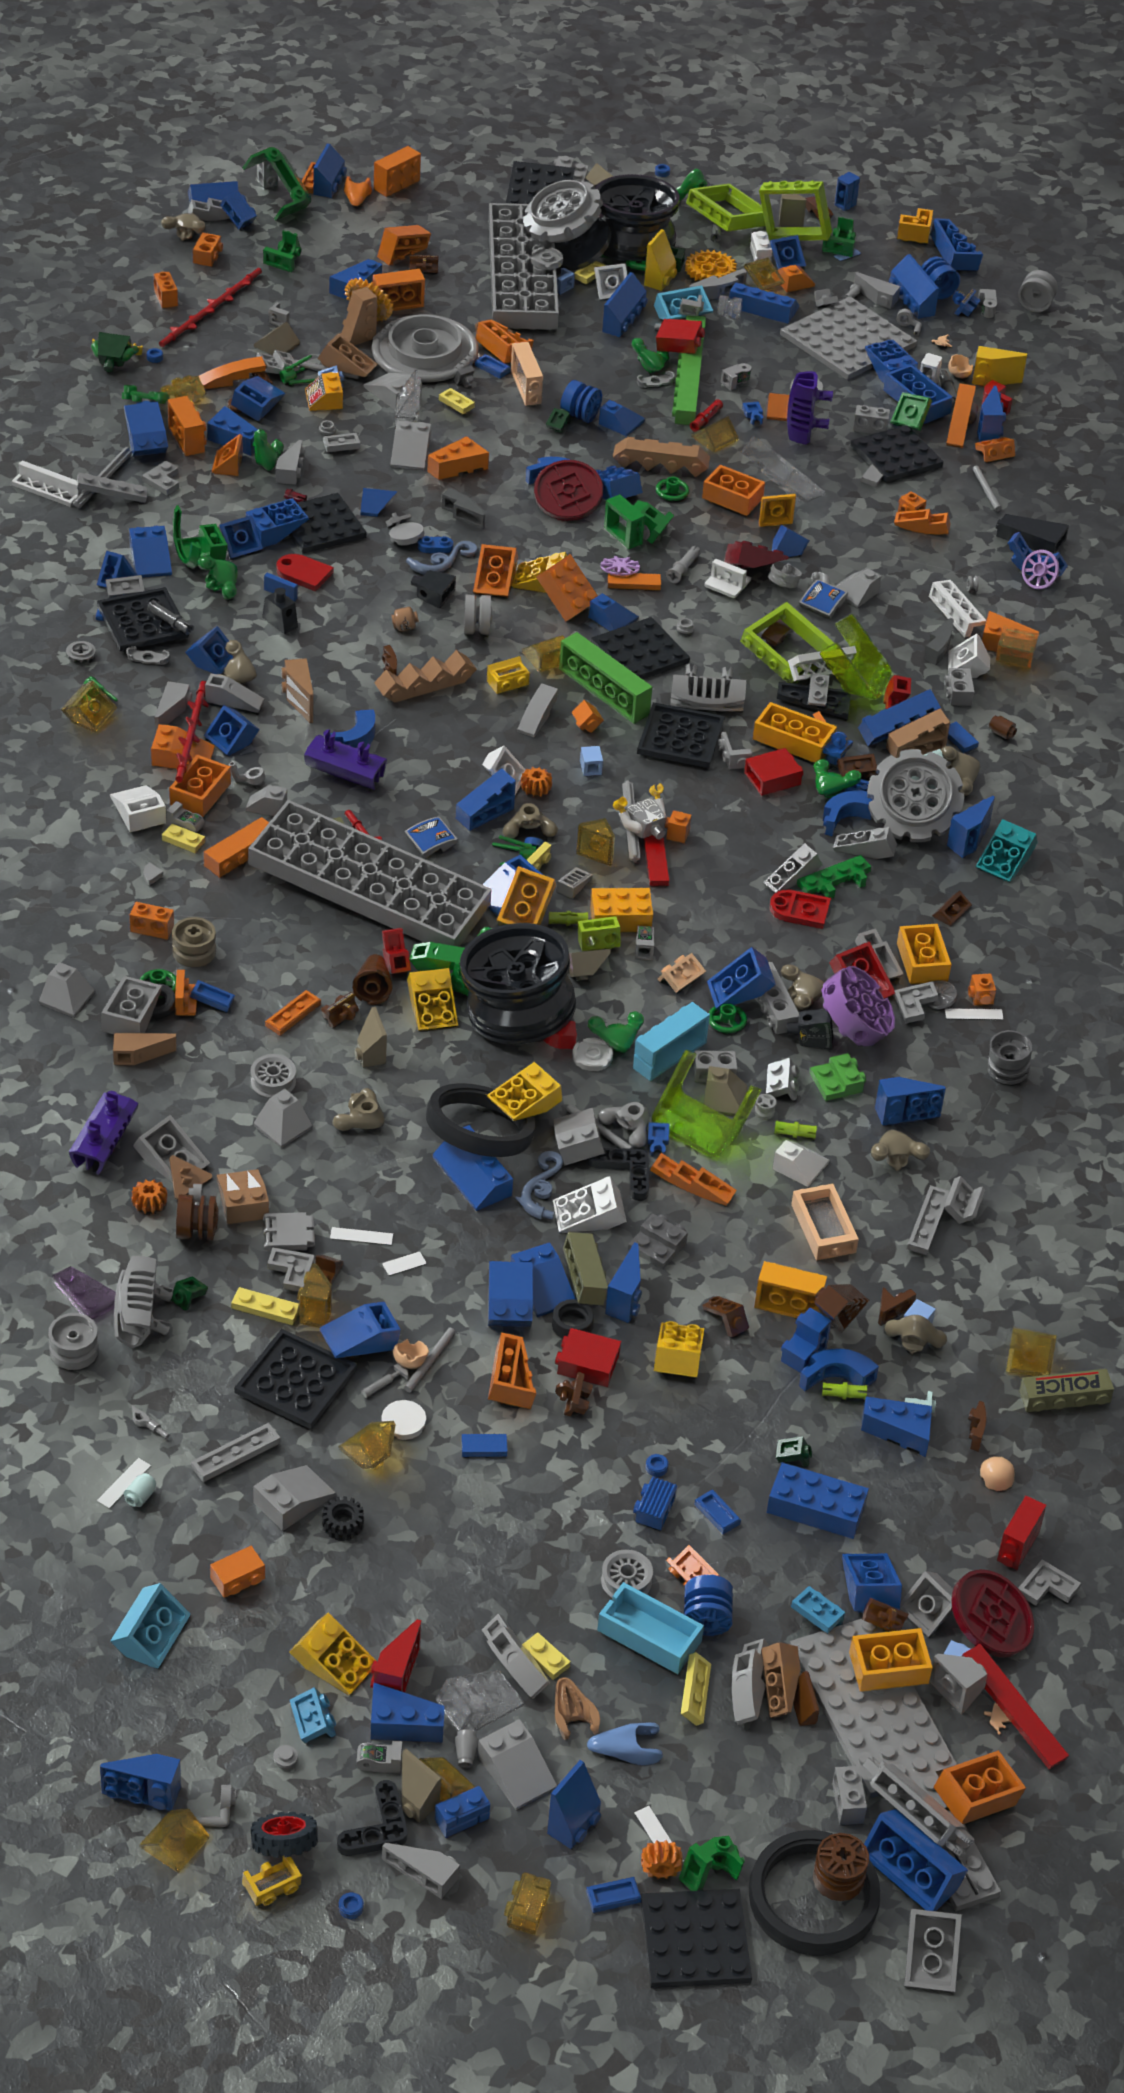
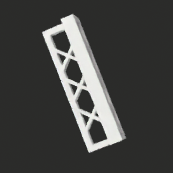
M21 461L18 464L19 474L11 481L12 486L69 507L73 506V501L82 493V489H77V480L25 461ZM63 497H72V498H71L70 500H68V499H65V498H63Z
M951 580L933 582L929 594L930 599L948 619L950 617L954 619L953 625L964 638L971 637L973 627L986 624L987 620Z
M855 646L797 655L788 660L793 680L811 679V673L830 676L852 672L854 669L850 656L856 654L857 651ZM840 659H844L847 668L839 665ZM826 662L833 665L831 671L824 667ZM812 664L819 668L817 673L810 669ZM797 666L804 670L803 675H798Z

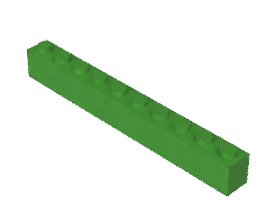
M686 316V320L702 321V327L705 328L706 317ZM704 338L701 339V345L697 348L695 354L679 353L672 410L675 424L690 425L695 420Z

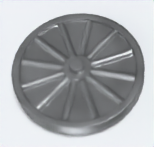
M943 980L933 981L938 993V1001L926 1003L925 1005L933 1009H944L954 1004L957 999L955 986Z

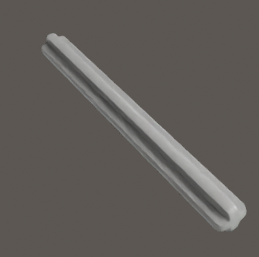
M125 447L98 477L109 478L132 454V450L129 447ZM84 490L73 501V505L80 509L95 492Z
M627 780L626 783L622 784L623 797L627 799V806L635 803L633 783ZM626 830L629 860L637 863L641 858L639 837L634 832Z

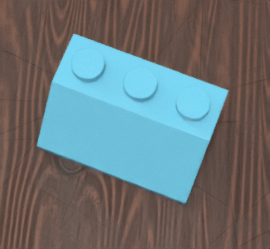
M702 285L657 293L654 303L655 310L660 319H682L687 316L679 314L682 299L697 301L698 296L702 295L704 307L703 311L699 312V315L713 313Z
M161 1583L144 1587L110 1642L125 1657L153 1668H159L191 1613Z

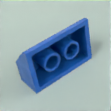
M326 144L314 166L313 195L332 198L334 192L338 190V185L342 183L343 176H346L347 167H345V160L331 144Z
M238 182L190 184L188 189L189 201L191 202L192 199L207 203L208 198L223 201L224 197L238 191Z

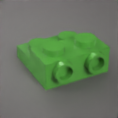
M848 1053L830 1057L827 1064L810 1067L809 1073L825 1101L862 1093L864 1083H866L864 1072H859L857 1069V1060L851 1058Z

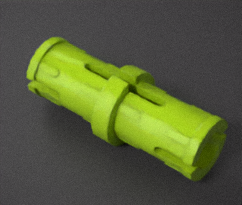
M549 912L548 922L549 924H566V926H570V924H578V921L588 920V912Z
M776 1121L774 1134L793 1135V1138L800 1136L815 1139L817 1126L799 1124V1122L787 1123Z
M823 1382V1389L831 1390H823L822 1396L842 1397L843 1400H846V1398L865 1400L867 1393L860 1392H867V1385H847L848 1382H843V1384Z

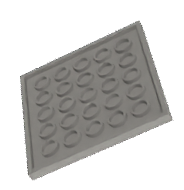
M847 297L780 329L781 336L846 380L873 368L865 346L886 340H894L905 351L917 346L916 339L852 297Z

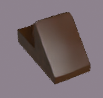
M316 1255L315 1269L307 1282V1288L328 1294L343 1266V1261L326 1255Z
M883 1287L878 1324L882 1326L889 1320H893L906 1313L915 1302L916 1293L909 1289L893 1297Z

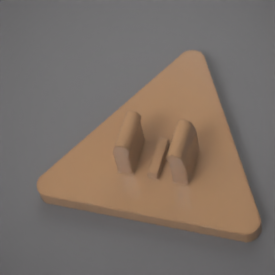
M174 1155L169 1158L176 1200H178L179 1194L187 1195L189 1188H193V1184H204L212 1178L211 1173Z

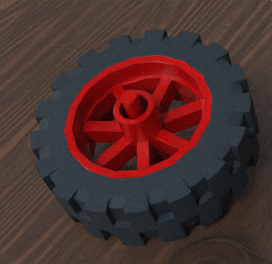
M277 1812L275 1815L268 1814L265 1818L260 1817L257 1819V1822L254 1821L252 1823V1848L258 1854L262 1853L263 1856L272 1855V1857L279 1858V1856L291 1857L294 1854L296 1856L301 1855L304 1851L308 1852L311 1850V1847L317 1845V1822L310 1815L306 1816L305 1813L296 1814V1812Z

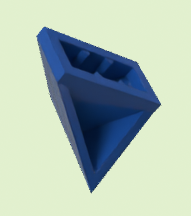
M363 488L360 515L378 517V513L398 491Z
M781 524L773 539L772 551H783V555L789 557L801 556L810 540Z
M106 550L97 585L107 588L106 579L138 576L124 555Z

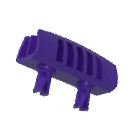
M815 371L799 372L796 374L788 401L787 427L789 440L805 445L810 442L811 430L813 428L829 429L830 419L815 418L813 414L815 401L824 400L832 402L833 391L818 390V375Z
M329 729L324 731V736L317 735L307 747L304 760L305 764L311 768L375 790L374 782H379V779L384 777L387 759L370 754L369 743L365 747L364 742H360L358 748H353L350 745L335 741L336 733L334 731L330 735Z
M115 1091L103 1093L69 1150L70 1158L76 1168L86 1162V1170H89L97 1160L100 1164L96 1173L100 1174L136 1113L138 1102L129 1097L119 1095Z

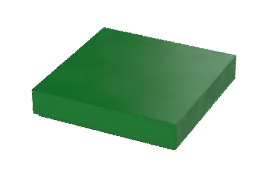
M902 392L890 423L895 426H908L911 429L921 431L932 399Z

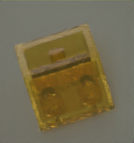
M313 1263L310 1272L306 1271L304 1287H300L297 1300H300L297 1314L300 1315V1324L320 1328L328 1323L331 1316L332 1285L319 1266Z

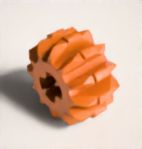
M532 767L531 770L526 769L521 776L522 790L526 791V795L532 794L533 797L535 795L541 797L542 794H548L552 787L551 773H548L547 769L542 770L540 767Z
M146 1179L144 1183L137 1182L136 1187H133L131 1199L133 1206H135L137 1211L143 1210L144 1214L152 1212L154 1215L155 1210L162 1211L163 1206H166L167 1203L166 1187L163 1186L162 1182L156 1183L155 1179L151 1182Z
M656 1840L655 1843H647V1847L642 1849L641 1866L643 1867V1872L648 1873V1877L656 1876L657 1879L661 1877L668 1879L669 1876H677V1872L682 1870L683 1855L681 1848L677 1847L675 1842L668 1843L667 1840L663 1842Z

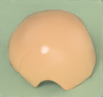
M955 354L951 356L948 370L956 378L964 379L972 374L973 365H969V358Z
M408 1339L397 1343L393 1349V1356L396 1362L407 1369L419 1368L429 1354V1349L423 1342L417 1341L415 1344H410Z
M991 1457L982 1463L980 1476L984 1479L985 1486L988 1489L1002 1491L1012 1487L1015 1471L1012 1463L1007 1459Z

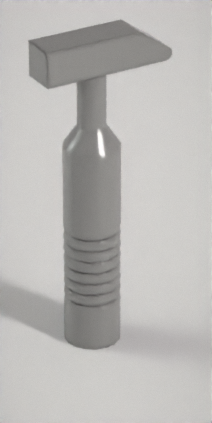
M397 1363L394 1365L396 1372L387 1374L361 1391L362 1395L365 1398L369 1397L391 1383L398 1375L408 1380V1370Z

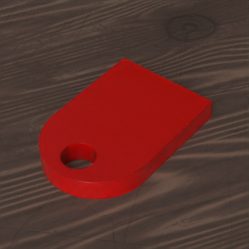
M300 554L282 556L276 564L277 574L281 578L315 592L334 573V567Z
M781 890L771 897L770 912L774 917L785 922L823 929L831 898L794 890Z

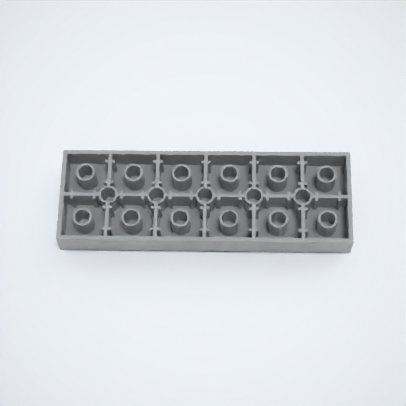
M489 203L492 320L514 329H558L559 310L556 269H539L531 262V255L534 250L545 247V249L555 248L554 242L536 240L532 238L531 233L527 232L523 217L526 216L525 210L529 204Z
M290 800L286 801L248 848L249 865L393 929L402 928L404 934L425 943L435 942L460 947L491 905V888Z

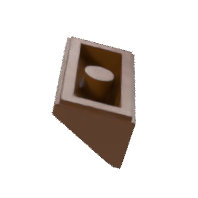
M959 890L932 916L951 926L972 904Z
M804 1671L799 1676L793 1701L800 1726L816 1724L820 1711L808 1671Z

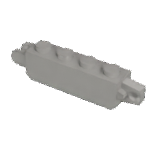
M868 1758L863 1767L872 1774L870 1785L936 1844L942 1847L947 1846L956 1855L963 1858L966 1851L955 1840L959 1837L969 1845H972L975 1840L964 1830L965 1826L894 1764H888L885 1761L880 1763L875 1758Z

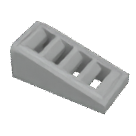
M576 867L557 882L556 892L574 899L591 880L593 874Z

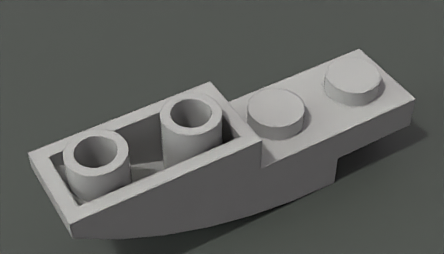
M740 269L720 278L713 275L689 285V288L702 285L708 300L729 296L730 290L735 283L746 285L747 271Z
M497 1614L482 1629L488 1639L487 1643L512 1677L534 1699L550 1682L531 1653L523 1647L505 1618Z
M764 1638L744 1644L742 1653L736 1654L734 1658L732 1702L737 1725L752 1722L758 1719L766 1686L761 1679L764 1667L762 1648L769 1646Z

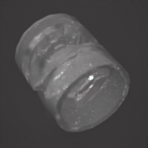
M720 295L717 316L727 317L729 315L730 318L740 319L743 298L733 297L730 299L729 296Z

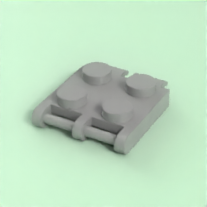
M306 1212L266 1213L263 1215V1220L266 1222L264 1250L272 1251L274 1247L296 1251L307 1250V1247L315 1246L314 1216H306Z

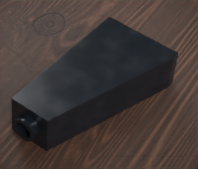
M1005 514L1002 519L997 521L996 537L1009 541L1013 534L1020 532L1030 549L1035 551L1046 550L1055 554L1067 539L1069 525Z

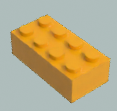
M770 702L754 723L753 740L777 749L786 748L790 754L815 763L820 759H824L827 755L823 753V748L831 741L832 735L837 731V726Z

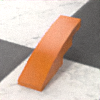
M262 356L242 359L214 368L196 377V381L200 390L233 386V380L249 379V373L266 371V365Z
M959 384L946 443L948 446L963 448L976 386Z
M663 1153L659 1155L650 1169L651 1172L687 1192L727 1206L737 1191L702 1167L698 1171L683 1160L678 1164Z

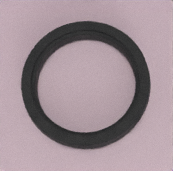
M467 1083L445 1085L432 1093L427 1105L426 1121L431 1130L445 1142L477 1155L509 1157L520 1154L529 1147L535 1131L534 1116L513 1121L487 1097L495 1089ZM457 1103L486 1107L509 1118L518 1126L520 1132L516 1135L505 1137L479 1134L452 1122L443 1114L441 1108Z
M803 1830L783 1835L771 1842L761 1852L751 1872L749 1900L757 1923L772 1940L797 1953L824 1956L840 1953L853 1947L870 1931L879 1911L880 1883L876 1870L870 1860L863 1887V1909L858 1917L843 1929L823 1934L804 1932L781 1920L769 1905L764 1884L773 1866L787 1856L796 1853L817 1852L822 1840L833 1833Z

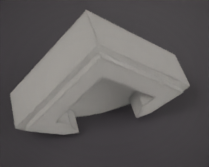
M149 862L145 866L144 878L149 886L163 877V871Z

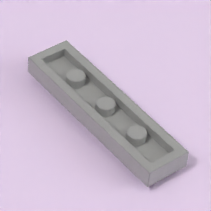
M78 473L77 489L143 503L146 502L147 487L124 481H116L106 477L93 476L88 473Z
M930 1185L909 1239L907 1250L924 1255L928 1254L950 1191Z
M267 1423L191 1461V1468L202 1482H205L280 1444L281 1438L272 1426Z

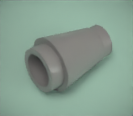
M460 1730L455 1737L458 1766L461 1768L473 1766L479 1740L476 1737L475 1731Z

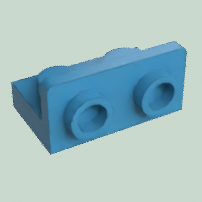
M810 1586L791 1603L792 1609L826 1633H829L834 1627L843 1625L846 1612Z
M314 1687L290 1699L299 1735L304 1743L325 1733L331 1738L336 1736L334 1729L336 1721L333 1715L329 1713L328 1707L330 1702L325 1693L321 1694Z

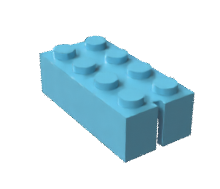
M691 1002L687 1006H683L672 1016H668L659 1025L653 1026L644 1035H640L635 1041L633 1069L649 1081H652L706 1044L710 1014L694 1002Z
M623 1582L612 1596V1600H609L599 1613L597 1631L679 1674L687 1663L689 1655L694 1653L701 1644L704 1625Z

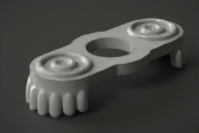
M665 371V375L660 376L653 375L643 378L642 375H638L637 385L642 388L672 384L675 374L672 371ZM656 379V380H659L660 382H659V383H653L651 380Z
M136 646L128 647L126 650L127 658L130 661L142 662L143 664L165 665L169 662L170 654L166 650H163V653H155L153 651L137 650ZM146 655L153 656L150 660H146L143 657Z

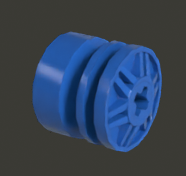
M932 257L921 266L939 288L938 299H946L958 289L960 275L942 257Z
M572 380L563 392L560 409L568 411L572 417L576 416L579 420L589 423L596 417L601 407L602 391L598 388L587 386L580 381Z
M700 1575L688 1580L685 1585L684 1615L704 1625L703 1635L715 1636L728 1631L732 1626L733 1586L725 1578L716 1575Z

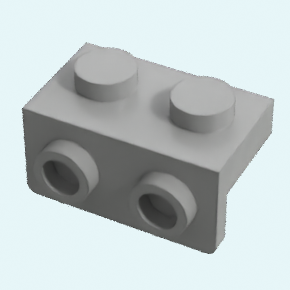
M790 1058L768 1064L766 1094L777 1097L788 1093L792 1100L797 1099L800 1070Z
M961 1176L954 1178L944 1208L959 1224L971 1221L977 1216L985 1189L982 1186L973 1190Z

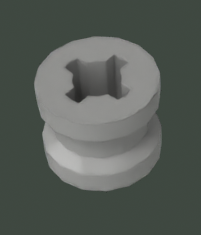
M761 1094L756 1098L755 1115L758 1118L768 1120L775 1115V1097L770 1094Z

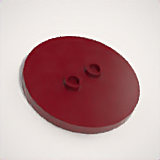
M561 460L548 465L539 473L534 485V496L539 508L548 516L562 521H575L589 516L598 508L603 497V483L599 474L588 464L577 460Z
M979 1569L968 1572L955 1584L951 1598L953 1614L959 1628L975 1646L981 1644L988 1654L1002 1658L1015 1656L1030 1644L1034 1634L1033 1614L1022 1592L1010 1580L996 1572Z

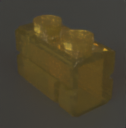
M524 1872L520 1881L515 1880L512 1889V1895H514L513 1902H507L504 1916H507V1926L509 1928L522 1930L532 1935L536 1934L550 1895L551 1881L549 1879L536 1877Z

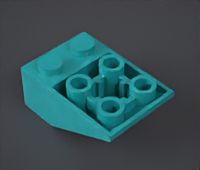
M1002 819L980 857L976 868L1010 882L1028 861L1038 844L1036 833Z

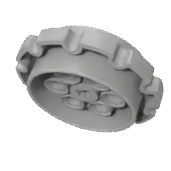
M575 180L555 182L543 188L535 195L525 210L526 216L523 217V222L527 232L531 233L532 238L536 240H546L554 243L566 242L579 237L592 226L601 213L600 207L603 205L599 190L595 189L591 183Z
M910 749L901 751L899 758L890 755L877 766L876 773L878 775H872L869 780L867 797L873 800L869 802L868 806L872 818L877 824L884 823V828L890 827L894 838L902 840L904 836H908L910 842H926L931 840L932 834L944 835L950 830L952 817L961 813L963 808L964 794L959 792L962 789L963 783L955 768L948 769L946 767L948 761L933 752H929L928 755H922L921 750ZM912 776H917V777H919L920 779H919V780H913V779H911V777H912ZM895 785H902L903 788L897 789L895 788ZM934 785L936 789H929L927 786ZM901 802L904 806L898 807L895 803ZM933 802L937 806L930 807L928 803ZM918 811L920 815L915 816L911 812Z

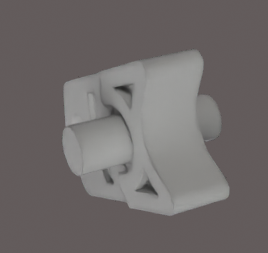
M396 512L392 513V518L386 521L387 527L397 526L400 522L411 519V515L407 514L399 517Z

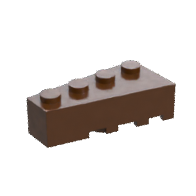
M851 1284L822 1287L816 1293V1300L814 1301L820 1313L831 1319V1324L841 1333L870 1302L867 1297Z

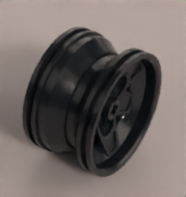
M637 174L609 177L596 185L595 189L599 190L603 201L599 217L604 219L611 229V241L603 253L604 256L624 262L628 260L642 263V261H646L648 243L661 229L665 231L670 246L675 247L676 231L670 218L679 209V193L674 186L655 177Z
M531 923L506 924L481 933L463 950L460 958V969L463 982L469 989L467 999L469 1020L476 1032L483 1037L505 1044L536 1042L557 1033L572 1019L576 1010V998L573 984L567 975L570 969L569 950L564 938L556 931Z

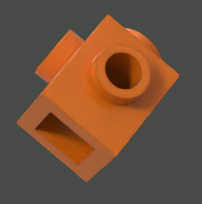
M910 491L899 499L898 512L923 510L926 508L927 500Z
M583 700L572 711L573 716L577 720L576 725L581 730L586 729L590 733L604 721L597 708L586 700Z
M673 810L671 817H667L665 822V828H667L666 839L685 844L690 832L691 814Z
M972 975L970 986L968 987V995L972 997L974 1005L994 1004L996 988L992 975Z

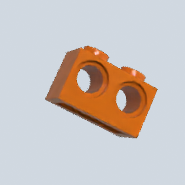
M202 232L193 248V263L212 267L214 261L218 259L219 252L223 250L221 236Z
M170 272L153 274L154 291L161 307L178 306V289Z
M135 902L130 913V932L168 940L174 927V909Z

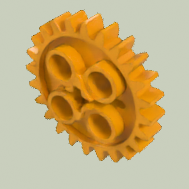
M707 249L706 252L701 250L700 253L695 251V255L690 254V257H687L685 262V271H687V275H690V278H695V281L703 280L713 275L720 278L737 270V263H735V259H732V256H727V253L721 254V251L716 253L715 250L710 252Z
M357 278L351 279L344 289L345 295L348 296L346 299L350 301L352 292L364 287L369 288L377 296V321H386L394 309L392 308L393 304L390 303L391 300L387 298L388 295L383 294L384 290H379V286H374L373 282L368 283L367 279L365 281L361 278L359 280Z

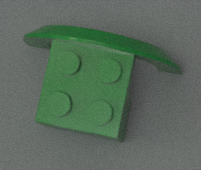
M177 505L173 514V538L180 560L191 569L198 566L199 558L204 555L226 561L228 545L217 524L199 525L198 537L181 538L180 524L182 511L179 505Z

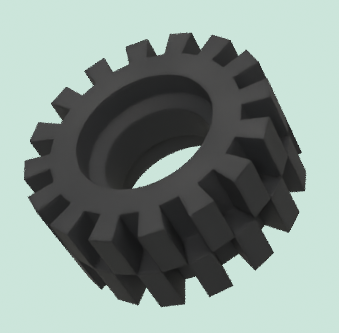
M343 1496V1500L335 1497V1502L332 1499L329 1500V1505L325 1504L322 1512V1526L325 1533L328 1532V1536L331 1538L335 1535V1540L343 1537V1541L347 1540V1536L350 1539H353L355 1534L358 1536L364 1524V1509L360 1507V1503L358 1501L355 1503L354 1498L348 1501L347 1496ZM338 1515H348L352 1519L347 1522H339L334 1518Z

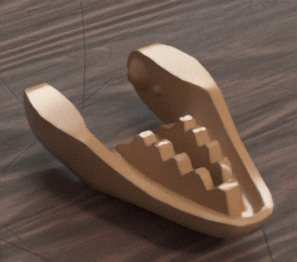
M566 1677L560 1678L557 1681L555 1692V1720L562 1738L569 1740L571 1733L567 1728V1724L578 1720L589 1722L590 1730L593 1734H598L600 1715L595 1705L584 1696L572 1680Z

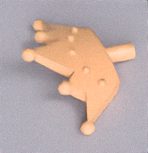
M948 334L938 337L937 340H932V343H935V345L952 347L948 343Z
M994 1703L992 1712L984 1711L985 1716H991L990 1725L997 1731L998 1735L1001 1734L999 1728H1006L1002 1723L1011 1722L996 1703Z

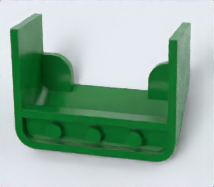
M269 147L252 154L242 167L243 170L268 160L293 202L282 206L274 217L275 221L309 206L311 203L310 194L281 151L275 147Z

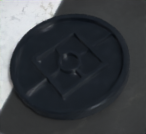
M598 217L585 233L575 239L554 243L555 249L559 250L563 255L561 268H566L567 270L582 269L594 263L603 255L611 241V229L604 219Z

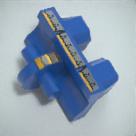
M973 288L967 296L961 291L953 294L954 303L960 305L954 313L957 316L963 313L969 317L981 301L974 296L976 291Z
M835 732L831 737V741L823 748V753L827 754L826 760L836 765L838 758H843L852 747L853 741H848L847 736L843 732Z

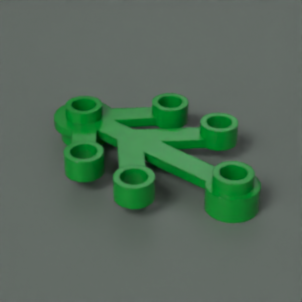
M124 385V392H122V399H132L135 402H142L143 398L156 400L159 404H166V401L170 399L169 394L166 392L150 391L148 394L137 391V386Z

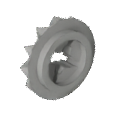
M77 641L68 645L66 654L68 659H72L73 662H89V659L94 658L96 649L89 642Z

